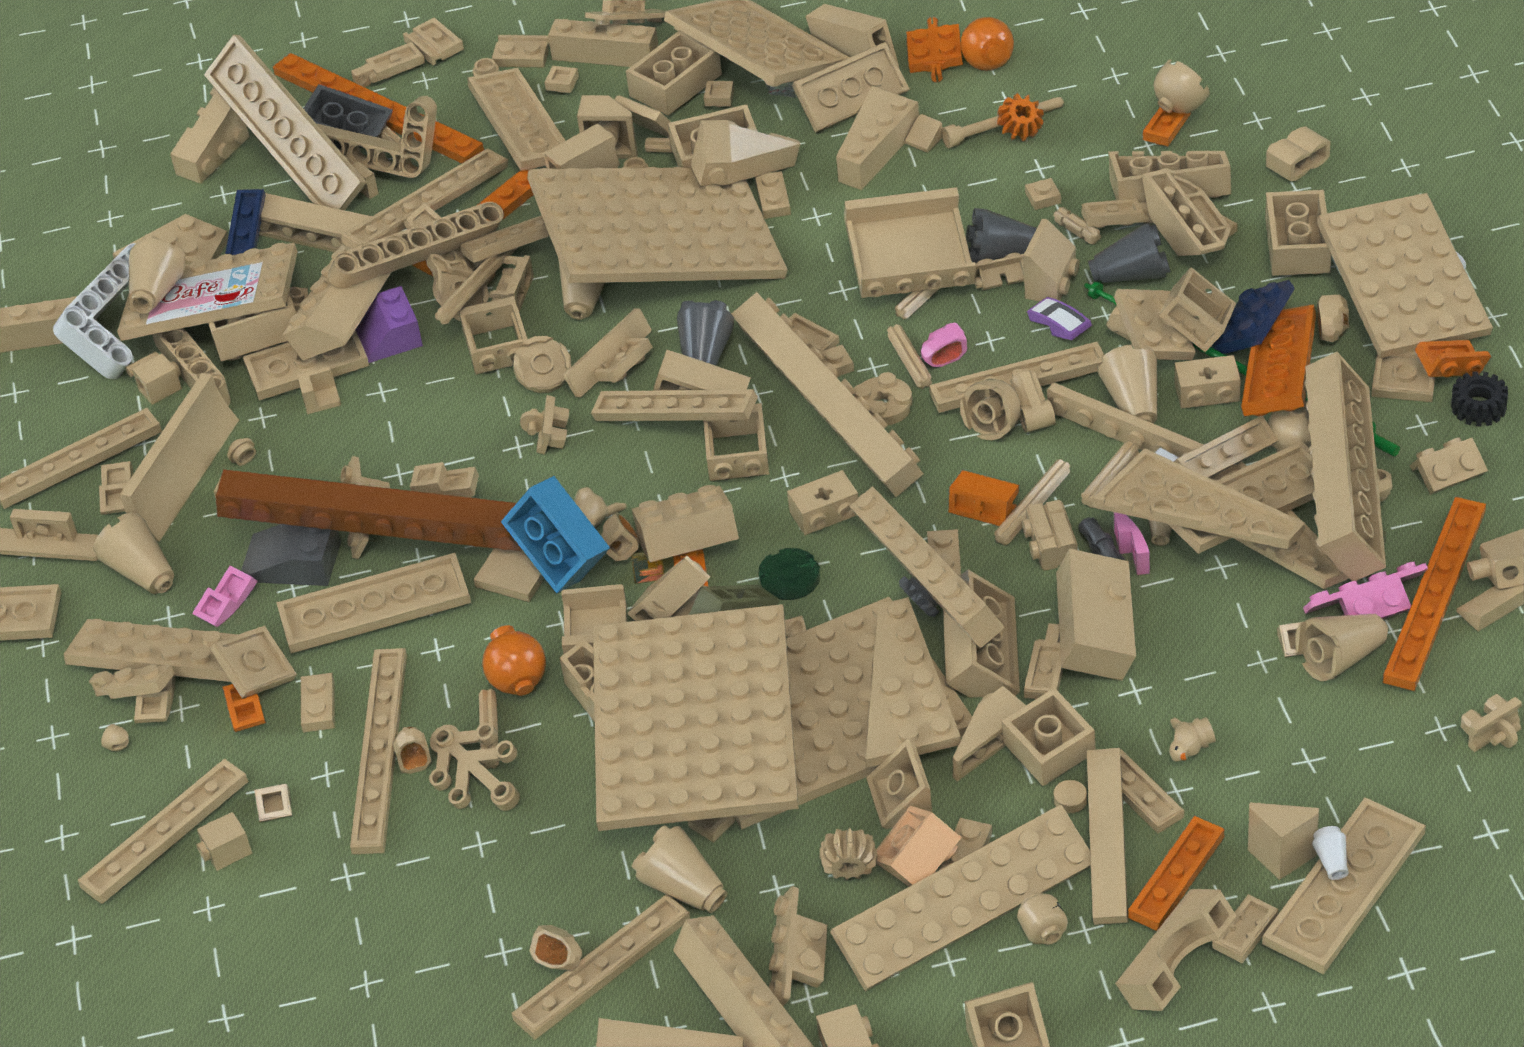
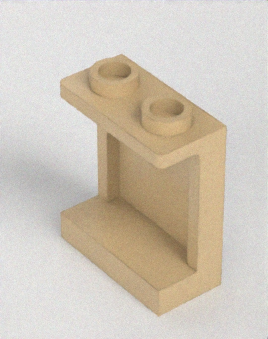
M622 584L562 590L564 607L563 654L582 640L593 647V626L627 622V603Z

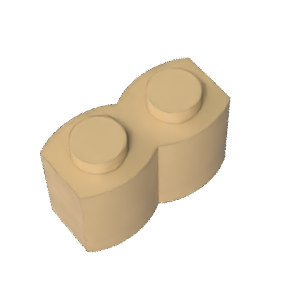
M1300 127L1292 131L1287 139H1281L1268 147L1266 167L1289 181H1296L1303 177L1310 169L1321 166L1330 157V140L1308 127Z

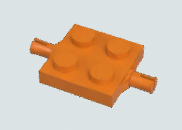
M930 17L927 20L928 29H916L906 32L910 73L931 72L932 81L937 82V75L940 82L943 79L942 70L963 65L959 24L938 27V19L933 17L932 24Z

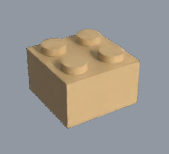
M1055 687L1002 720L1003 743L1042 786L1087 759V750H1096L1095 730Z

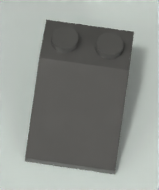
M318 84L303 108L316 124L377 138L393 113V109ZM334 140L335 146L338 149H342L341 144Z
M280 524L254 533L241 571L252 576L258 581L257 583L328 586L341 545L339 531Z

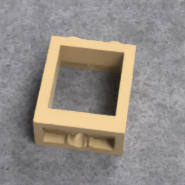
M1190 267L1173 286L1159 316L1206 352L1224 333L1236 303ZM1206 289H1211L1212 293H1207Z
M507 297L462 308L459 311L475 374L513 366V359L517 349L527 340L515 297ZM511 326L514 327L517 340L480 349L476 348L473 335Z
M762 403L755 404L749 420H703L710 481L769 474ZM757 433L759 451L715 456L713 438Z

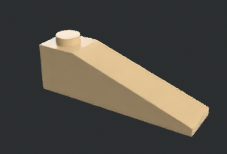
M701 120L691 167L700 186L728 185L795 166L800 142L799 140L775 133H761L754 127H740L735 122L729 120Z

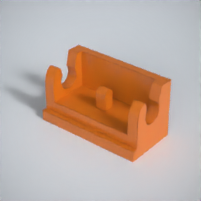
M962 470L949 487L948 512L1000 526L1017 507L1016 504H1013V500L1019 493V485Z

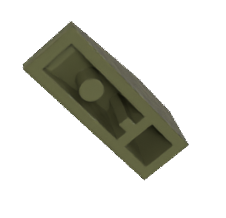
M759 585L700 587L689 615L778 605L780 599Z

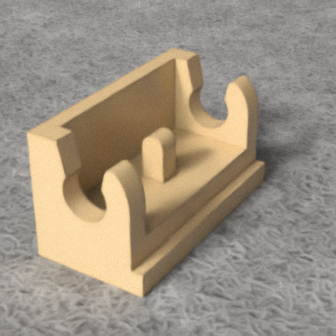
M527 255L524 257L507 256L504 258L503 263L507 265L513 264L516 267L515 269L503 268L496 290L491 291L488 297L492 298L491 301L514 296L520 312L534 278L531 258Z

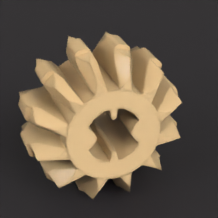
M850 827L845 831L836 829L835 834H826L825 840L821 842L820 859L824 872L832 874L833 878L845 877L848 880L850 877L861 879L862 874H871L872 868L876 866L877 849H875L873 836L864 834L862 829L852 831Z

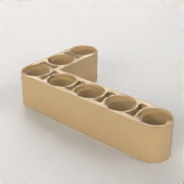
M420 96L406 107L401 143L321 124L317 125L333 144L334 140L341 144L342 150L339 149V151L351 164L359 161L369 169L414 178L420 175L429 166L431 161L437 105L432 98ZM417 106L424 109L425 116L418 113ZM414 132L421 136L422 142L415 139ZM359 146L366 149L367 155L361 153ZM385 152L392 155L393 161H389L386 158ZM410 158H414L418 162L419 167H415L411 163Z

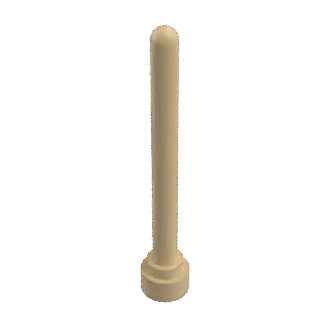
M1056 97L1040 102L1038 109L1044 110V113L1063 106L1064 100L1061 97ZM999 116L964 127L955 126L954 124L942 127L941 135L947 148L958 146L960 142L964 141L965 137L1000 127V125H997Z

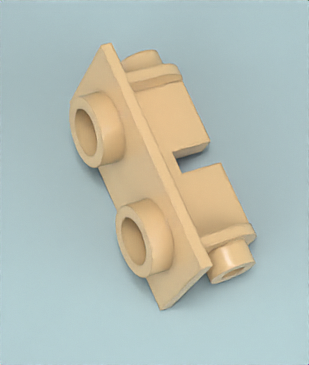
M1011 253L1001 259H983L976 263L975 288H981L983 291L1001 287L1002 280L1000 276H1005L1007 285L1024 282V254Z

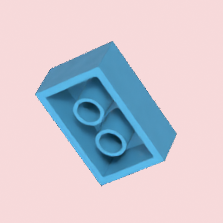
M555 476L530 487L501 521L556 594L580 582L610 549L606 541Z

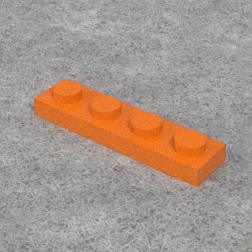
M1194 816L1128 909V918L1157 931L1176 908L1224 838L1225 829Z

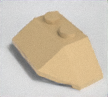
M1168 168L1143 174L1142 179L1149 217L1178 256L1202 255L1224 249L1231 226L1201 188L1184 178L1175 176V172Z

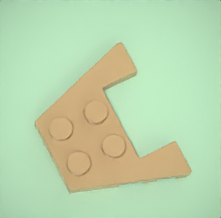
M187 214L147 234L183 249L186 265L196 260L208 261L217 259L228 241L226 230ZM141 237L140 239H138V240H136V241H134V242H132V243H137L138 241H141V240L143 239V237ZM125 247L113 253L114 259Z

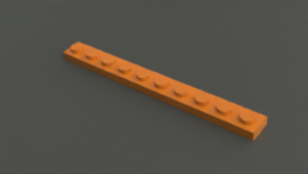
M292 53L273 66L276 76L312 93L320 84L393 109V113L386 126L402 135L405 106ZM435 121L432 150L461 164L484 151L482 142ZM414 132L415 139L422 142L421 136Z

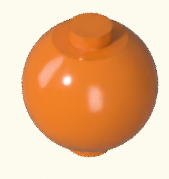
M993 17L976 19L965 28L962 34V54L965 60L976 69L984 71L998 69L1010 59L1013 53L1014 38L1012 32L999 19Z
M506 625L495 629L490 635L492 641L487 645L482 660L483 671L487 680L494 688L503 693L517 694L519 696L529 694L540 682L545 672L546 657L542 646L531 635L515 631L513 626Z

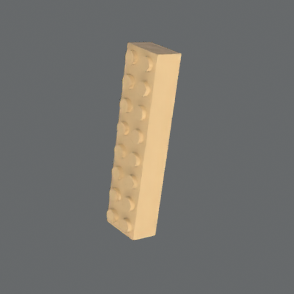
M1335 352L1305 366L1306 380L1304 381V386L1308 395L1306 409L1309 413L1310 421L1307 428L1311 436L1309 452L1313 461L1311 475L1314 480L1315 491H1313V499L1316 503L1317 513L1314 515V519L1318 527L1316 544L1319 551L1323 555H1327L1334 562L1335 567L1340 573L1344 572L1351 581H1357L1386 568L1369 386L1338 352Z

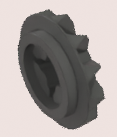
M904 575L899 580L900 587L928 616L935 617L940 612L936 608L938 603L913 577L908 579Z

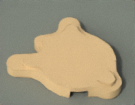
M431 254L426 261L434 277L433 295L440 306L474 272L467 267V263L463 259L447 261L438 254ZM495 273L462 308L488 302L489 292L487 285L493 280ZM458 312L453 318H455L458 321H461Z

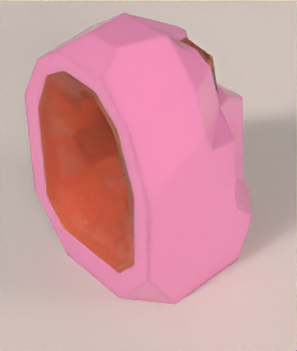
M950 323L930 333L928 340L923 342L921 358L932 367H943L959 360L967 351V340L964 331L957 323Z

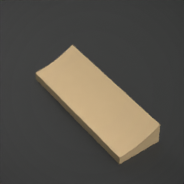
M201 373L120 493L126 514L131 512L138 513L144 518L158 542H160L239 421L222 398L212 375Z

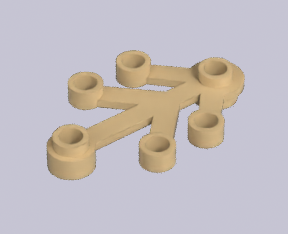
M482 723L476 730L459 732L453 725H443L437 728L430 738V746L437 753L436 769L429 776V781L436 790L442 791L450 786L452 779L448 772L451 756L458 760L455 788L448 795L449 801L457 809L467 807L471 801V796L468 793L470 772L491 791V800L500 810H511L519 802L520 794L513 784L506 781L500 782L481 764L494 761L512 762L517 756V749L510 741H501L496 748L467 751L461 746L478 742L484 745L494 743L498 737V732L490 723ZM491 731L488 736L483 737L485 732ZM510 748V751L507 754L502 755L506 749ZM444 776L443 780L437 783V780ZM463 794V797L459 801H456V798L459 795Z

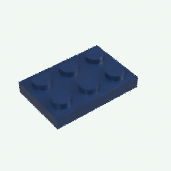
M1290 280L1279 283L1271 282L1265 287L1258 289L1250 288L1241 293L1224 333L1213 343L1211 348L1226 354L1260 345L1295 290Z

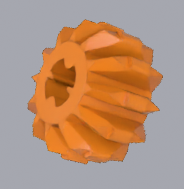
M1018 93L1014 95L1013 99L1007 97L1003 105L998 109L997 125L1003 126L1002 134L1011 133L1012 140L1016 136H1019L1022 141L1026 140L1028 136L1033 138L1043 125L1042 117L1044 110L1038 109V101H1029V95L1025 96L1024 99Z

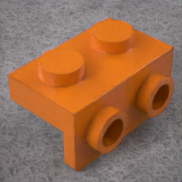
M1470 340L1419 342L1415 348L1429 377L1463 376L1466 373L1472 376L1474 371H1478L1479 375L1491 358L1488 351L1475 352Z

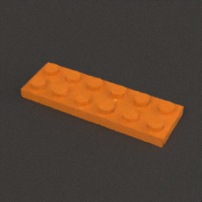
M1314 304L1282 310L1263 342L1250 348L1241 404L1244 416H1263L1269 412L1281 410L1294 411L1305 406V366L1310 365L1316 322Z

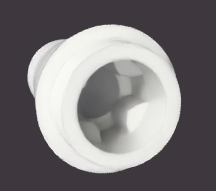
M1327 826L1317 830L1313 835L1312 845L1327 871L1328 878L1331 880L1345 878L1349 874L1347 868L1346 835L1337 826Z

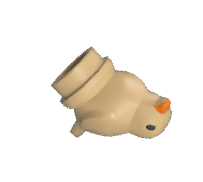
M1207 717L1200 720L1196 718L1192 723L1181 722L1177 718L1170 720L1172 727L1175 729L1174 741L1169 748V754L1175 762L1185 761L1188 757L1198 754L1201 748H1207L1209 744L1216 742L1214 731Z

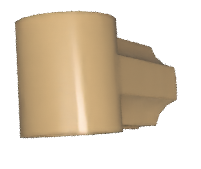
M1026 370L1011 377V386L1017 392L1021 401L1019 419L1024 432L1027 433L1055 425L1056 420L1052 404L1048 399L1045 400L1036 372Z

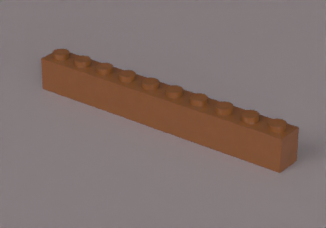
M223 469L216 493L217 517L521 551V547L501 523L502 519L515 506L516 503L225 469Z

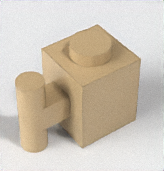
M156 351L125 368L130 377H135L138 390L152 405L182 389L179 380L181 371L174 361L170 362L163 354L159 355Z

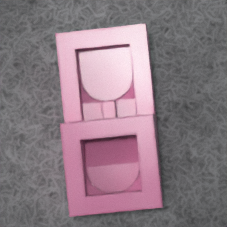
M1114 512V534L1120 554L1132 553L1137 575L1150 574L1149 549L1142 533L1127 515Z
M229 566L215 591L208 587L192 614L218 627L240 607L258 581L252 576Z

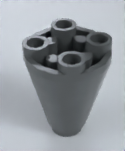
M974 208L972 214L973 225H968L966 231V241L971 242V248H969L972 263H977L983 259H1001L1011 253L1024 254L1037 228L987 209Z
M1149 223L1143 224L1096 254L1094 259L1089 260L1088 264L1094 282L1102 280V283L1166 277V273L1171 271L1165 251L1159 253L1157 246L1162 244L1156 224L1151 226Z
M714 300L710 303H695L693 301L681 303V308L677 313V326L681 353L683 355L715 366L717 365L734 329V317L726 310L727 305L724 302Z

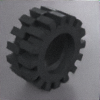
M1474 371L1471 377L1468 373L1463 374V379L1459 377L1456 380V384L1453 385L1451 401L1453 414L1457 415V419L1460 421L1466 419L1465 424L1471 425L1473 421L1479 427H1481L1482 422H1485L1486 426L1492 425V420L1496 423L1499 422L1500 418L1505 416L1508 401V387L1505 386L1503 379L1498 381V376L1495 374L1492 377H1488L1489 372L1484 371L1483 376L1478 375V371ZM1473 397H1483V398H1486V399H1488V400L1478 401V400H1474V399H1472V398H1473Z

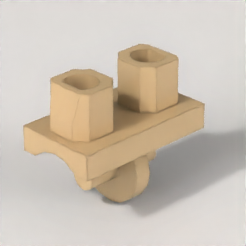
M547 395L544 411L540 413L537 409H531L522 414L520 417L521 428L529 435L538 433L536 453L545 454L547 446L563 449L567 430L561 428H566L569 409L555 406V397Z
M1495 694L1484 704V712L1487 715L1482 717L1472 709L1464 713L1461 717L1460 727L1469 735L1468 747L1476 752L1490 742L1494 746L1501 743L1507 748L1516 745L1518 742L1517 732L1521 730L1518 709L1522 707V702L1516 697L1506 701L1498 694Z

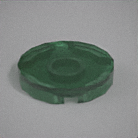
M799 548L780 549L778 554L773 556L772 553L769 554L759 565L758 571L761 587L780 600H795L807 596L818 586L821 575L820 566L814 560V556L810 552Z

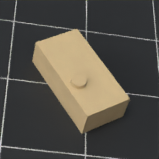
M1069 548L1056 572L1061 667L1122 681L1136 657L1129 561Z

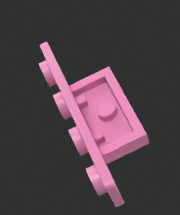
M1409 562L1397 567L1396 573L1387 575L1386 571L1379 572L1368 577L1369 582L1358 585L1357 581H1352L1340 586L1339 592L1330 595L1328 590L1316 593L1309 597L1311 601L1303 607L1304 612L1307 614L1340 603L1344 615L1377 614L1381 619L1408 611L1411 608V604L1402 582L1422 575L1428 570L1426 563L1416 566L1415 562Z

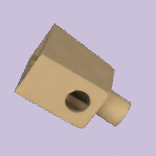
M1524 529L1482 543L1480 545L1481 559L1467 562L1468 574L1472 581L1488 577L1498 589L1524 585Z

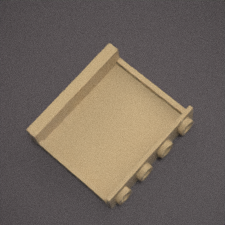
M957 187L845 201L844 220L861 298L975 284L976 263L971 261L958 208L959 194Z

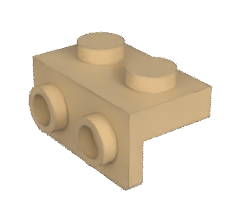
M1460 437L1454 438L1444 443V448L1438 451H1434L1433 447L1421 451L1416 455L1417 460L1410 465L1412 471L1419 470L1430 495L1483 475L1488 471L1473 437L1461 441Z

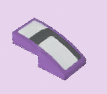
M1046 297L1027 311L1030 321L1048 325L1052 336L1073 340L1092 326L1091 321L1082 313L1050 297Z

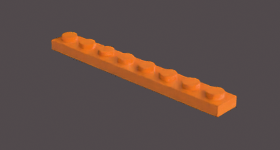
M1459 497L1454 498L1427 565L1428 570L1423 575L1383 674V683L1415 691L1484 517L1486 504Z

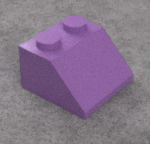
M401 286L378 293L355 329L369 363L423 346L418 321Z

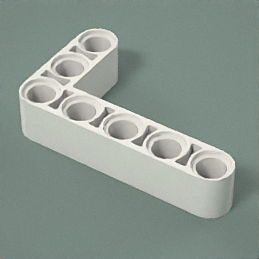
M136 243L127 245L65 308L53 326L55 336L108 379H117L122 375L126 366L132 360V352L95 319L129 285L128 259L131 248Z

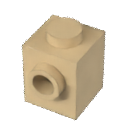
M233 812L197 829L201 840L200 843L196 844L197 849L204 862L210 860L216 871L252 854L246 832Z

